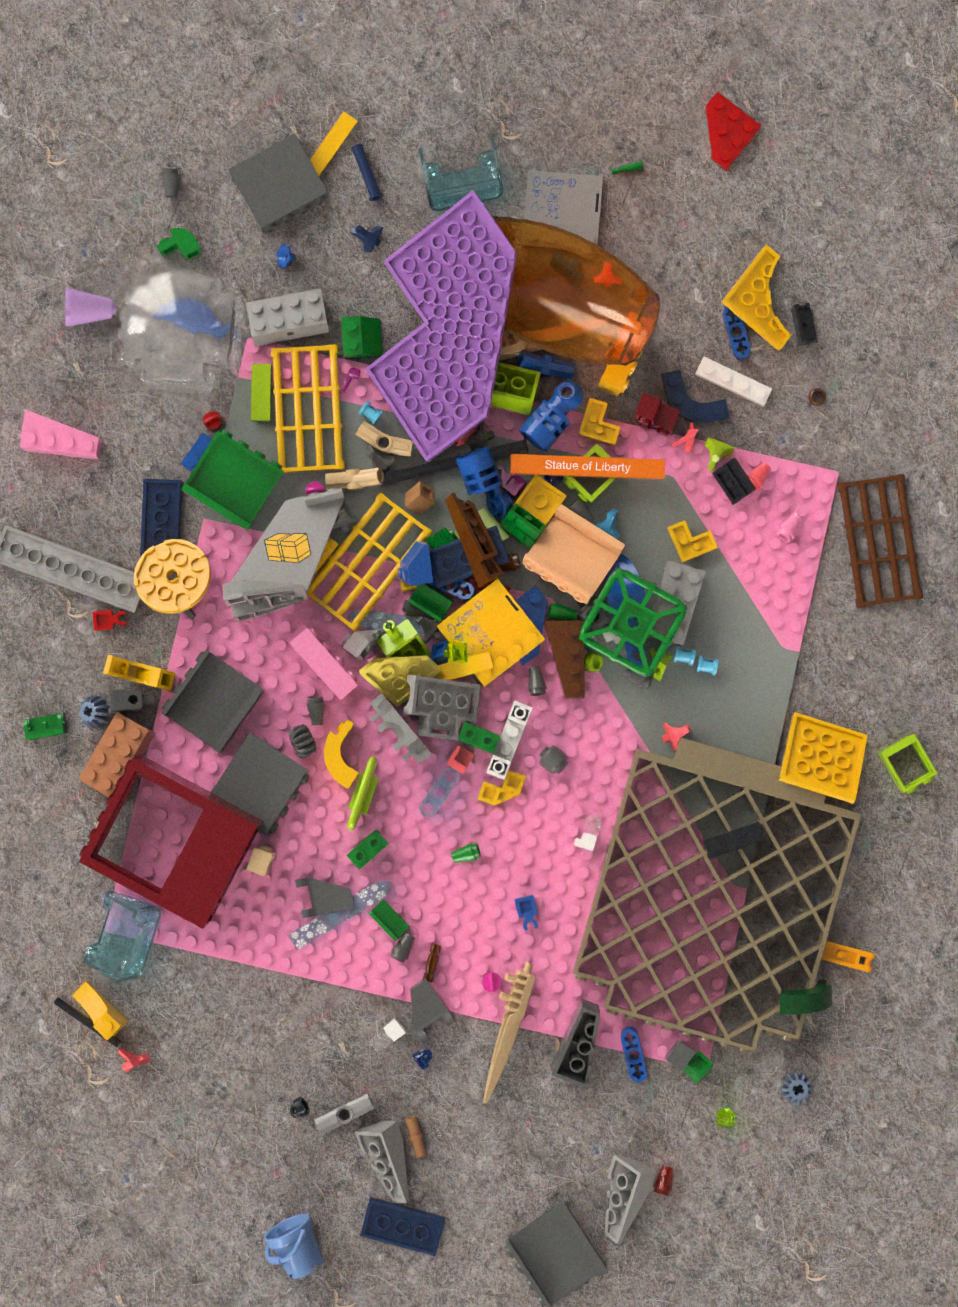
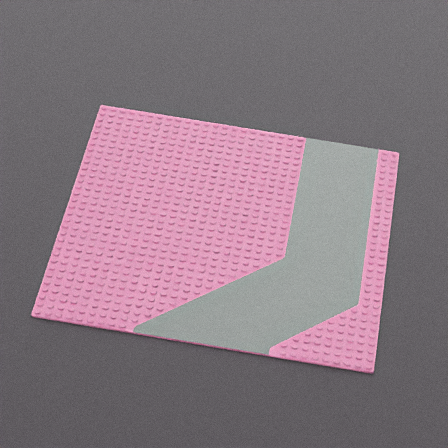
M248 338L225 430L233 435V440L237 442L242 440L250 445L249 450L254 453L258 450L266 455L265 460L271 463L274 460L278 463L277 433L275 432V395L273 394V358H271L270 349L289 348L290 346L272 343L255 347L253 339ZM299 352L301 388L312 387L310 352ZM280 353L282 389L293 388L291 353ZM318 353L320 387L331 386L330 356ZM337 357L338 380L341 388L347 380L349 369L355 368L360 370L358 380L352 378L346 391H339L341 423L343 424V428H341L342 452L345 469L283 473L248 530L240 527L210 507H206L197 547L204 553L210 564L211 581L204 597L191 608L196 616L190 619L184 613L180 615L167 669L176 674L171 691L162 689L153 731L156 734L149 744L146 758L212 792L250 732L301 766L309 769L310 772L308 774L310 778L305 785L301 784L298 789L300 792L294 802L291 800L287 806L289 810L284 818L280 817L277 824L279 826L273 834L270 833L269 836L258 831L211 922L204 929L116 882L105 930L118 935L411 1002L410 988L423 980L428 956L431 953V944H438L441 946V951L438 954L439 959L436 971L433 973L435 974L434 979L429 983L450 1012L502 1023L503 1015L506 1012L504 1006L505 1004L507 1005V1001L500 1000L499 995L501 992L510 994V986H513L512 982L505 981L506 973L516 975L515 970L523 971L525 963L529 962L533 964L531 974L536 977L520 1028L564 1038L579 1001L582 998L599 1005L600 1018L595 1045L624 1052L621 1042V1031L627 1026H632L638 1031L644 1057L668 1062L665 1057L677 1039H679L696 1053L700 1050L710 1060L714 1040L711 1043L700 1040L701 1036L693 1034V1037L681 1034L682 1031L674 1029V1032L663 1029V1025L657 1023L655 1026L645 1024L644 1019L637 1018L636 1021L625 1018L626 1014L618 1012V1015L607 1013V1009L603 1007L609 985L606 984L605 987L594 984V980L588 978L586 982L575 979L576 975L572 971L635 750L639 749L673 759L675 750L673 751L669 741L664 743L661 737L666 734L662 724L667 723L675 728L689 725L691 732L687 735L685 734L682 738L775 764L834 498L838 472L734 448L731 456L723 457L714 470L710 471L707 469L710 451L705 446L706 441L694 439L693 451L685 452V442L675 447L671 446V443L678 441L684 436L676 434L664 436L657 433V430L654 429L648 430L640 426L603 418V422L620 426L616 444L612 446L579 436L584 413L575 411L567 413L566 417L569 419L570 425L546 453L538 450L527 441L529 452L523 451L515 454L583 457L597 443L611 458L664 459V480L617 478L591 505L586 502V507L595 519L592 524L604 521L609 511H612L613 508L617 509L616 528L621 533L618 540L625 544L621 554L631 560L640 578L651 584L652 582L657 584L656 587L658 588L668 560L706 572L684 645L680 647L687 650H696L693 666L680 661L673 662L677 645L672 644L668 646L665 654H670L672 660L667 663L661 681L659 682L653 678L648 689H642L630 679L624 677L626 667L615 661L614 663L611 662L610 658L584 644V658L588 652L598 653L603 657V665L597 672H591L584 668V699H564L544 625L542 635L545 640L541 642L540 651L536 657L525 665H522L518 660L485 687L483 685L480 686L477 722L470 724L501 736L514 701L533 707L508 769L526 776L521 793L494 806L477 800L483 781L501 788L503 786V779L486 773L493 754L458 740L418 736L419 724H417V721H419V718L412 720L410 715L403 714V703L397 707L385 697L432 753L421 764L413 755L404 761L402 757L409 750L405 746L398 751L393 748V745L398 741V736L391 728L385 729L382 733L378 730L377 726L384 721L381 717L374 723L370 720L377 713L370 702L378 697L381 692L362 677L359 670L368 663L367 659L380 651L382 655L384 654L378 644L374 646L361 663L343 648V640L349 633L352 635L354 631L309 596L306 601L240 622L235 621L231 605L227 606L224 601L223 584L231 582L286 500L302 496L307 497L306 487L313 481L320 482L324 486L325 492H327L325 474L345 472L350 469H372V459L367 456V447L370 444L355 435L364 421L372 425L371 421L366 417L358 415L360 409L367 401H370V405L377 410L383 411L381 418L375 425H372L373 427L389 436L412 440L365 368L369 364ZM252 364H271V422L251 421ZM332 391L320 392L322 424H333ZM313 392L301 393L303 425H314ZM282 394L284 427L295 426L294 394ZM533 403L531 414L540 405V403ZM491 406L489 417L483 421L484 432L493 431L495 436L494 439L480 445L478 449L484 447L491 448L524 440L518 429L529 415ZM322 429L324 465H336L334 429ZM477 429L464 445L456 446L453 443L430 462L471 452L469 441L474 439ZM304 430L305 467L316 466L315 430ZM296 431L284 432L286 468L297 467ZM386 439L379 442L381 448H386L389 445V441ZM413 443L411 457L392 454L396 461L388 466L390 468L388 472L429 462H426ZM511 455L494 458L496 467L502 466L506 474H509ZM733 458L737 459L747 475L762 462L768 464L771 470L762 488L753 491L734 505L712 474ZM458 467L384 486H368L362 490L342 489L347 504L344 505L343 509L350 518L358 519V521L348 524L350 531L344 533L341 527L333 529L330 538L339 544L338 549L353 530L352 527L357 525L375 502V498L380 492L421 524L431 529L433 533L430 537L444 527L447 530L456 531L445 499L451 493H455L456 497L463 501L469 500L473 502L478 511L484 507L487 508L485 492L478 495L474 493L468 496ZM517 474L518 476L523 478L527 482V484L517 495L516 498L507 493L512 500V507L519 498V496L522 494L524 489L527 487L529 482L532 480L534 475ZM538 475L567 495L562 503L566 508L579 499L577 496L579 493L574 488L571 490L565 485L564 476ZM572 476L590 495L609 479L604 477ZM419 481L433 488L435 504L421 515L405 507V493ZM383 502L362 531L371 537L393 508L386 502ZM398 513L377 540V543L386 548L408 519ZM792 513H797L802 517V521L795 538L791 539L790 542H786L778 537V528ZM496 519V521H497L499 524H501V522L503 521V520H497V519ZM685 520L692 537L710 530L718 548L681 563L667 527ZM414 524L393 550L392 554L401 560L423 530ZM358 534L338 561L345 567H348L367 540ZM508 534L509 538L503 542L507 554L511 552L518 554L521 568L516 569V571H502L504 575L498 579L504 586L507 585L511 588L509 591L511 596L517 599L537 585L547 599L544 621H552V619L548 618V610L550 604H555L556 602L577 610L576 620H581L578 615L582 612L574 597L567 592L559 590L552 582L543 580L539 574L537 575L526 569L522 561L525 554H528L531 548L522 545L514 535ZM373 546L353 573L362 579L381 555L382 551ZM388 557L368 584L377 590L397 565V562ZM335 564L313 592V595L322 600L344 570ZM322 568L318 571V573H317L316 575L314 574V577H313L312 581H313V580L315 579V577L319 574V572L322 570ZM349 576L328 603V606L337 611L359 582L352 576ZM397 576L383 594V598L378 600L371 609L372 612H369L368 616L364 618L367 621L366 627L360 626L356 632L375 630V627H371L373 623L378 626L377 629H383L384 623L388 627L390 626L387 622L388 620L394 621L397 626L408 619L421 639L424 640V630L421 625L415 622L418 617L404 616V611H402L405 600L408 601L415 589L402 593ZM472 576L463 580L469 582ZM606 577L594 593L596 598H598L606 584ZM455 583L446 585L445 588L452 589ZM365 587L342 617L352 623L356 615L359 614L374 593ZM441 591L454 600L443 618L451 615L466 603ZM653 593L646 604L650 610H653L657 596ZM606 598V600H605V602H604V604H606V605H608V600H607V598ZM602 608L603 612H604V613L606 614V616L610 619V621H609L608 623H606V624H605L603 627H601L600 629H603V628L609 626V624H610L611 621H612L611 613L608 612V611H606V610L603 609V608ZM380 612L381 614L383 612L384 615L382 619L376 620L374 613ZM424 617V618H425L426 620H428V621L433 620V619ZM303 624L308 629L312 627L319 635L317 637L318 641L321 644L325 642L332 649L329 653L334 658L338 656L345 664L342 668L346 672L350 670L356 676L355 682L358 686L342 700L332 692L287 641V638ZM443 634L438 640L432 637L426 644L430 653L432 645L446 640ZM602 634L590 637V639L613 652L618 645H615L613 640L606 643ZM647 637L645 641L648 666L652 661L649 652L650 648H654L657 652L662 641ZM624 644L619 655L627 659ZM206 650L265 690L221 754L168 716L162 714L164 703L168 699L171 700L175 695L173 693L174 689L179 683L183 684L186 679L184 677L189 668L195 667L197 664L196 658L201 652ZM635 653L633 656L634 659L639 660L640 654ZM699 655L706 659H719L715 676L708 672H696ZM540 667L547 687L545 689L546 694L540 696L530 695L528 691L529 668ZM472 674L452 679V681L477 684ZM323 697L325 707L322 725H312L306 703H308L307 698ZM347 719L355 725L342 744L341 753L343 760L360 774V772H365L369 758L375 756L377 758V765L373 776L379 778L367 815L360 814L357 826L353 831L347 829L352 811L348 808L358 777L350 789L345 788L332 777L324 759V746L328 734L331 731L337 735L339 733L336 731L342 721L346 722ZM460 722V728L458 732L459 734L461 732L464 722ZM302 724L309 728L317 747L316 752L304 758L298 757L288 736L289 730ZM432 729V733L447 735V731ZM458 744L474 754L473 759L463 774L447 765ZM546 746L548 748L557 746L567 754L568 764L560 774L557 772L551 774L540 765L539 762L542 757L539 754ZM639 758L635 772L650 764V761ZM657 764L670 790L696 777L695 774ZM652 768L633 778L631 790L641 807L666 794ZM141 777L120 866L162 889L203 809ZM703 777L716 803L742 790L740 787ZM698 781L673 794L687 820L712 807ZM749 790L762 816H764L768 796ZM629 795L622 817L637 810ZM744 795L720 807L731 830L741 828L758 820ZM669 797L644 810L657 837L682 823ZM715 811L690 824L703 849H706L703 840L726 833ZM640 814L620 824L618 836L627 853L653 840ZM685 827L660 841L674 866L699 853ZM377 829L389 844L359 870L346 855ZM583 832L597 836L593 851L574 846L575 838L581 839ZM616 841L609 863L624 856ZM471 842L478 844L481 858H478L477 861L453 862L451 852ZM656 843L630 857L644 883L669 869ZM757 843L742 848L750 863L754 861ZM262 844L272 847V851L276 853L267 876L246 870L254 847H259ZM737 850L709 859L720 879L745 866ZM702 857L677 870L690 896L715 883ZM626 860L606 872L604 881L614 899L640 886ZM748 871L723 884L736 909L744 906L750 879ZM673 874L647 887L660 912L686 899ZM310 877L351 888L354 908L302 918L301 911L312 908L308 886L296 888L295 880ZM374 884L378 886V888H376L375 891L371 889L372 885ZM603 887L596 909L611 902ZM719 887L694 900L707 926L732 912ZM643 890L617 904L631 929L656 916ZM362 891H368L367 894L364 893V895H362L363 898H360V896L357 895V893L360 894ZM378 891H384L383 895L385 894L386 896H383L381 900L384 899L410 926L396 942L368 914L381 901L376 898ZM533 895L538 914L532 916L537 921L538 928L535 929L533 922H528V930L525 931L523 928L525 918L518 917L514 899ZM369 900L372 901V900H373L372 903H374V904H373V905L371 904V906H370V904L367 903V901H369ZM689 904L664 917L677 942L702 929ZM614 907L605 910L593 918L591 928L601 946L627 932ZM735 917L710 931L723 956L735 948L739 923ZM660 920L634 934L647 959L673 945ZM309 924L307 931H301L302 926L305 927V925ZM324 924L327 927L326 933L320 930L319 932L316 931L317 926L320 925L322 927L321 925ZM293 932H297V935H299L296 939L292 935ZM307 932H309V934L310 932L313 933V935H311L310 938L306 936ZM405 933H408L415 937V940L413 941L408 960L402 963L390 956L392 953L391 949ZM590 933L583 956L597 948ZM706 934L680 947L693 972L719 959ZM630 936L604 950L617 976L643 962ZM303 939L302 943H304L305 941L306 945L303 944V946H301V948L299 949L298 947H300L299 943H297V940ZM676 950L650 964L664 989L690 975ZM601 953L580 964L579 971L609 980L614 978ZM732 958L727 961L729 966H731ZM723 964L697 977L710 1002L723 996L725 993L728 973ZM647 967L621 980L633 1005L660 992ZM494 972L501 978V986L495 992H488L482 985V979L487 973ZM693 980L667 994L680 1019L706 1005ZM616 983L609 1004L630 1010L627 1000ZM664 997L637 1011L673 1023L677 1022ZM722 1004L714 1008L718 1017L720 1016ZM710 1011L684 1024V1026L716 1034L717 1023ZM627 1033V1037L629 1038V1042L631 1045L633 1044V1036L631 1035V1033ZM631 1050L629 1052L631 1054L639 1055V1052L636 1050Z

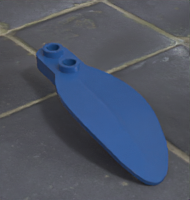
M620 554L606 575V582L617 568L627 570L638 577L640 576L631 560L625 555ZM623 577L629 598L641 604L645 596L644 588ZM618 579L607 596L608 605L615 610H618L623 601ZM636 617L628 619L629 627L638 626ZM626 641L627 659L641 666V658L635 660L633 657L635 653H639L638 648ZM644 643V644H643V649H644L645 656H646V659H647L646 648H645V643Z

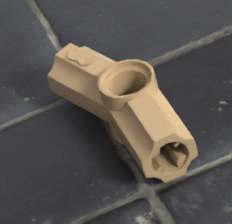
M365 421L360 425L355 434L382 454L390 453L411 457L414 443L412 440L384 434ZM383 439L389 441V445L386 448L379 446V442Z
M381 468L366 470L350 469L345 472L325 474L326 489L362 490L364 487L382 485L384 473Z

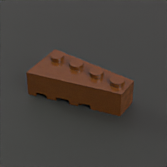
M583 620L544 621L564 699L585 698L584 643L582 640H579L578 636L580 635Z

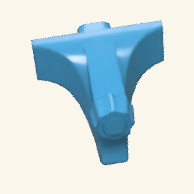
M613 508L612 511H609L604 521L593 524L617 540L621 534L616 528L617 509Z

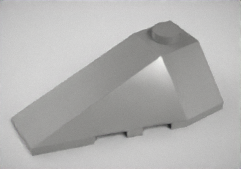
M383 629L354 632L352 635L349 633L342 642L344 643L343 648L362 663L377 644L376 640L384 635L385 631Z
M381 1121L357 1129L355 1134L364 1155H369L373 1162L371 1166L373 1170L377 1169L381 1175V1183L392 1201L399 1203L409 1202L403 1137L397 1121Z
M614 1154L608 1172V1179H611L610 1190L607 1191L609 1209L606 1210L604 1234L615 1243L620 1244L651 1190L656 1171L644 1162Z

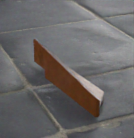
M451 493L445 499L476 583L480 588L504 575L494 560L499 553L475 504L469 500L463 501L457 498L455 493Z

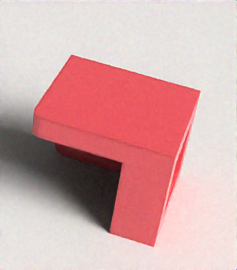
M458 744L447 765L463 774L473 759L474 754Z

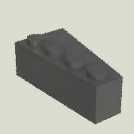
M582 998L580 999L551 1065L552 1076L588 1089L600 1018L599 1005Z

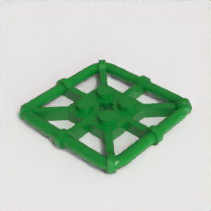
M617 568L608 578L598 598L593 601L594 605L581 627L580 635H578L579 640H582L588 647L610 658L611 662L614 663L615 661L637 674L648 677L657 668L668 646L672 645V639L685 618L688 608L680 599L656 587L657 584L653 582L651 584L627 570ZM623 577L648 590L641 604L629 598ZM618 579L623 601L618 610H615L604 604ZM653 593L675 605L676 608L656 613L645 606ZM601 608L614 614L608 627L588 633ZM678 612L665 637L652 630L659 617ZM636 617L638 626L629 627L628 619ZM611 632L620 637L621 640L613 652L590 639V637ZM650 634L662 641L648 666L643 644ZM626 641L638 648L643 667L619 655Z

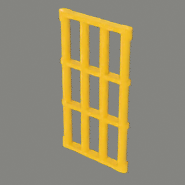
M338 345L271 348L276 414L275 432L277 433L278 463L283 466L281 470L284 473L344 470L345 461L343 460L341 434L343 424L341 423L339 398L341 387L338 380L337 354H339ZM318 351H329L331 386L320 387ZM299 352H310L312 387L301 388ZM280 353H291L293 388L282 389ZM332 391L333 424H322L320 392ZM313 392L314 425H303L301 393ZM293 393L295 426L284 427L282 394ZM322 429H334L336 465H324ZM304 430H315L316 466L305 467ZM296 431L297 467L286 468L284 432Z
M380 492L376 496L375 502L357 525L352 527L353 530L333 556L328 558L329 561L311 582L307 595L345 623L352 631L356 632L361 626L360 623L378 600L383 598L385 591L398 576L401 560L392 554L393 550L414 524L423 530L415 541L424 542L426 538L428 539L432 535V530L421 524ZM383 502H386L393 509L373 535L369 537L362 529ZM398 513H400L408 520L388 546L384 548L377 543V540ZM359 534L367 542L348 567H345L338 560ZM375 546L382 553L361 579L353 571L370 549ZM390 557L397 562V565L376 590L368 583L386 559ZM336 564L344 572L324 598L320 600L313 595V592ZM349 576H352L359 583L339 609L334 611L328 606V603ZM366 587L374 594L352 623H350L342 616Z

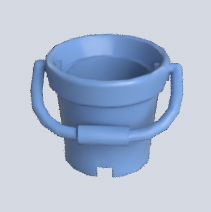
M306 1213L283 1220L272 1227L264 1236L267 1261L270 1264L282 1265L289 1279L292 1276L294 1279L304 1277L314 1271L312 1267L316 1263L320 1267L324 1262L312 1229L313 1221L311 1216ZM270 1249H273L276 1256H270Z

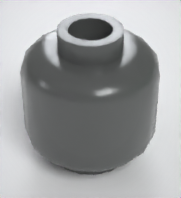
M546 746L539 754L542 757L539 762L540 765L551 774L556 772L560 774L568 764L567 754L557 746H551L550 748Z

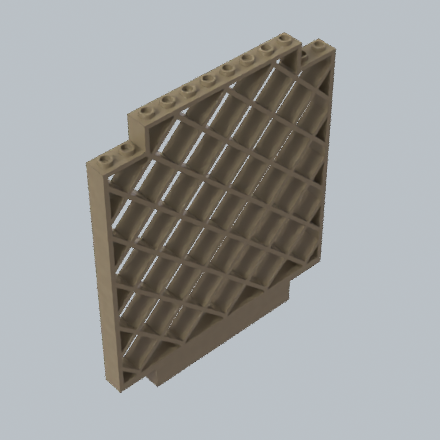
M680 737L673 759L636 749L572 971L576 975L575 979L586 982L588 978L594 980V984L605 987L606 984L609 985L603 1007L607 1009V1013L618 1015V1012L626 1014L625 1018L635 1021L637 1018L644 1019L645 1024L655 1026L656 1023L661 1024L663 1029L674 1032V1029L682 1031L681 1034L693 1037V1034L701 1036L700 1040L710 1043L712 1040L719 1041L720 1046L727 1048L733 1045L738 1047V1051L749 1054V1051L755 1052L761 1029H763L764 1034L774 1036L775 1033L782 1035L781 1039L787 1041L799 1040L806 1014H798L797 1017L795 1014L790 1015L795 1024L793 1033L761 1024L760 1021L780 1011V1003L756 1015L743 991L769 977L779 995L782 990L774 974L797 961L808 978L805 989L814 987L861 814L824 803L826 797L824 794L779 781L782 766ZM639 758L650 761V764L635 772ZM657 764L695 774L696 777L670 790ZM652 768L666 794L641 807L631 790V784L635 776ZM703 777L740 787L742 790L716 803ZM698 781L712 807L687 820L673 794ZM749 790L785 800L788 803L763 817ZM629 795L637 810L622 817ZM744 795L758 819L755 822L761 824L774 850L750 863L742 848L738 849L737 852L745 866L720 879L706 855V849L702 848L690 824L715 811L725 831H732L720 807ZM669 797L682 823L657 837L644 810ZM795 804L833 814V817L809 830ZM790 808L803 834L779 846L766 821ZM640 814L653 840L627 853L618 836V830L621 823ZM842 817L851 820L849 831L846 825L844 824ZM836 822L846 839L844 849L825 859L812 835ZM685 827L699 853L674 866L660 841ZM807 838L820 863L796 876L782 851ZM616 841L624 856L609 863ZM656 843L669 869L644 883L630 857ZM778 855L791 879L766 893L753 867ZM702 857L715 883L690 896L677 870ZM841 858L835 877L829 864ZM626 860L640 886L614 899L604 881L606 872ZM824 868L833 884L830 897L813 906L799 881ZM748 871L762 896L736 909L723 884ZM673 874L686 899L660 912L647 887ZM794 884L807 910L783 922L770 897ZM603 887L611 902L596 909ZM719 887L732 912L707 926L694 900ZM643 890L656 916L631 929L617 904ZM765 901L778 926L753 939L740 914ZM689 904L702 929L677 942L664 917ZM828 905L822 923L816 911ZM614 907L627 932L601 946L591 928L593 918L605 910ZM811 914L820 930L819 940L816 944L799 952L786 928ZM735 917L749 942L723 956L710 931ZM660 920L673 945L647 959L634 934ZM782 931L794 956L770 969L757 944ZM590 933L597 948L583 956ZM706 934L719 959L693 972L680 947ZM630 936L643 962L617 976L604 950ZM752 947L765 972L740 986L727 961ZM676 950L690 975L664 989L650 964ZM815 952L811 969L809 970L803 958ZM601 953L614 978L609 980L579 971L580 964ZM723 964L735 989L710 1002L697 977ZM647 967L660 992L633 1005L621 980ZM693 980L706 1005L680 1019L667 994ZM616 983L627 1000L630 1010L609 1004ZM739 994L752 1019L727 1032L714 1008ZM664 997L677 1022L673 1023L637 1011ZM710 1011L723 1036L684 1026V1024ZM755 1025L750 1045L730 1039Z

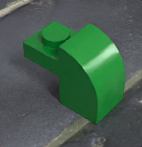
M183 228L171 229L170 232L173 237H166L156 245L162 257L177 249H180L186 261L203 253L194 235Z

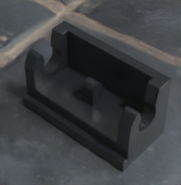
M808 302L802 306L799 304L793 305L791 313L798 346L817 343L810 303Z

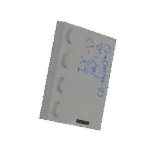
M528 170L522 246L597 252L603 176Z

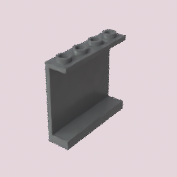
M295 134L228 169L233 181H235L258 222L262 233L274 231L277 225L292 221L293 217L297 214H305L310 210V207L314 205L319 206L329 198L326 188Z
M206 650L201 652L196 658L197 664L195 667L189 668L184 676L186 679L183 684L179 683L174 689L173 693L175 695L171 700L168 699L164 703L162 714L168 716L221 754L265 690Z
M249 732L211 793L262 820V824L256 830L269 836L270 833L273 834L278 828L279 824L277 822L280 817L284 818L289 810L287 806L291 800L294 802L300 793L298 789L301 784L305 785L310 778L308 774L310 770Z
M565 1201L506 1239L507 1246H505L507 1253L510 1257L514 1256L517 1260L516 1267L521 1274L525 1273L528 1277L526 1282L532 1291L534 1289L539 1295L537 1299L542 1307H552V1304L600 1273L602 1276L608 1272L607 1266Z

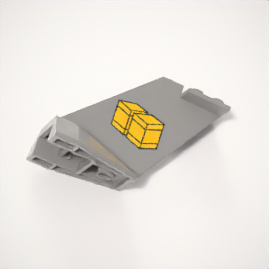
M331 488L327 492L320 494L314 492L307 497L302 496L284 502L231 582L223 584L224 601L227 606L231 605L233 618L236 622L253 619L308 600V589L339 515V510H341L342 505H347L342 488Z

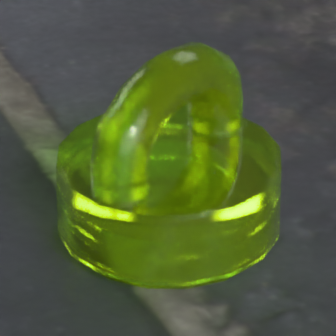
M720 1109L716 1114V1125L721 1128L734 1126L736 1120L735 1113L730 1109Z

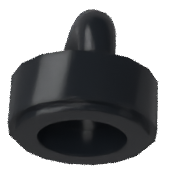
M298 1097L293 1100V1104L290 1107V1115L293 1118L304 1117L309 1114L310 1109L304 1098Z

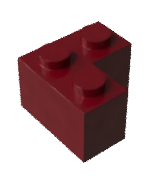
M645 393L642 394L635 412V417L640 427L648 430L650 428L656 429L657 433L664 436L668 434L673 435L681 415L679 409L662 404L660 398Z

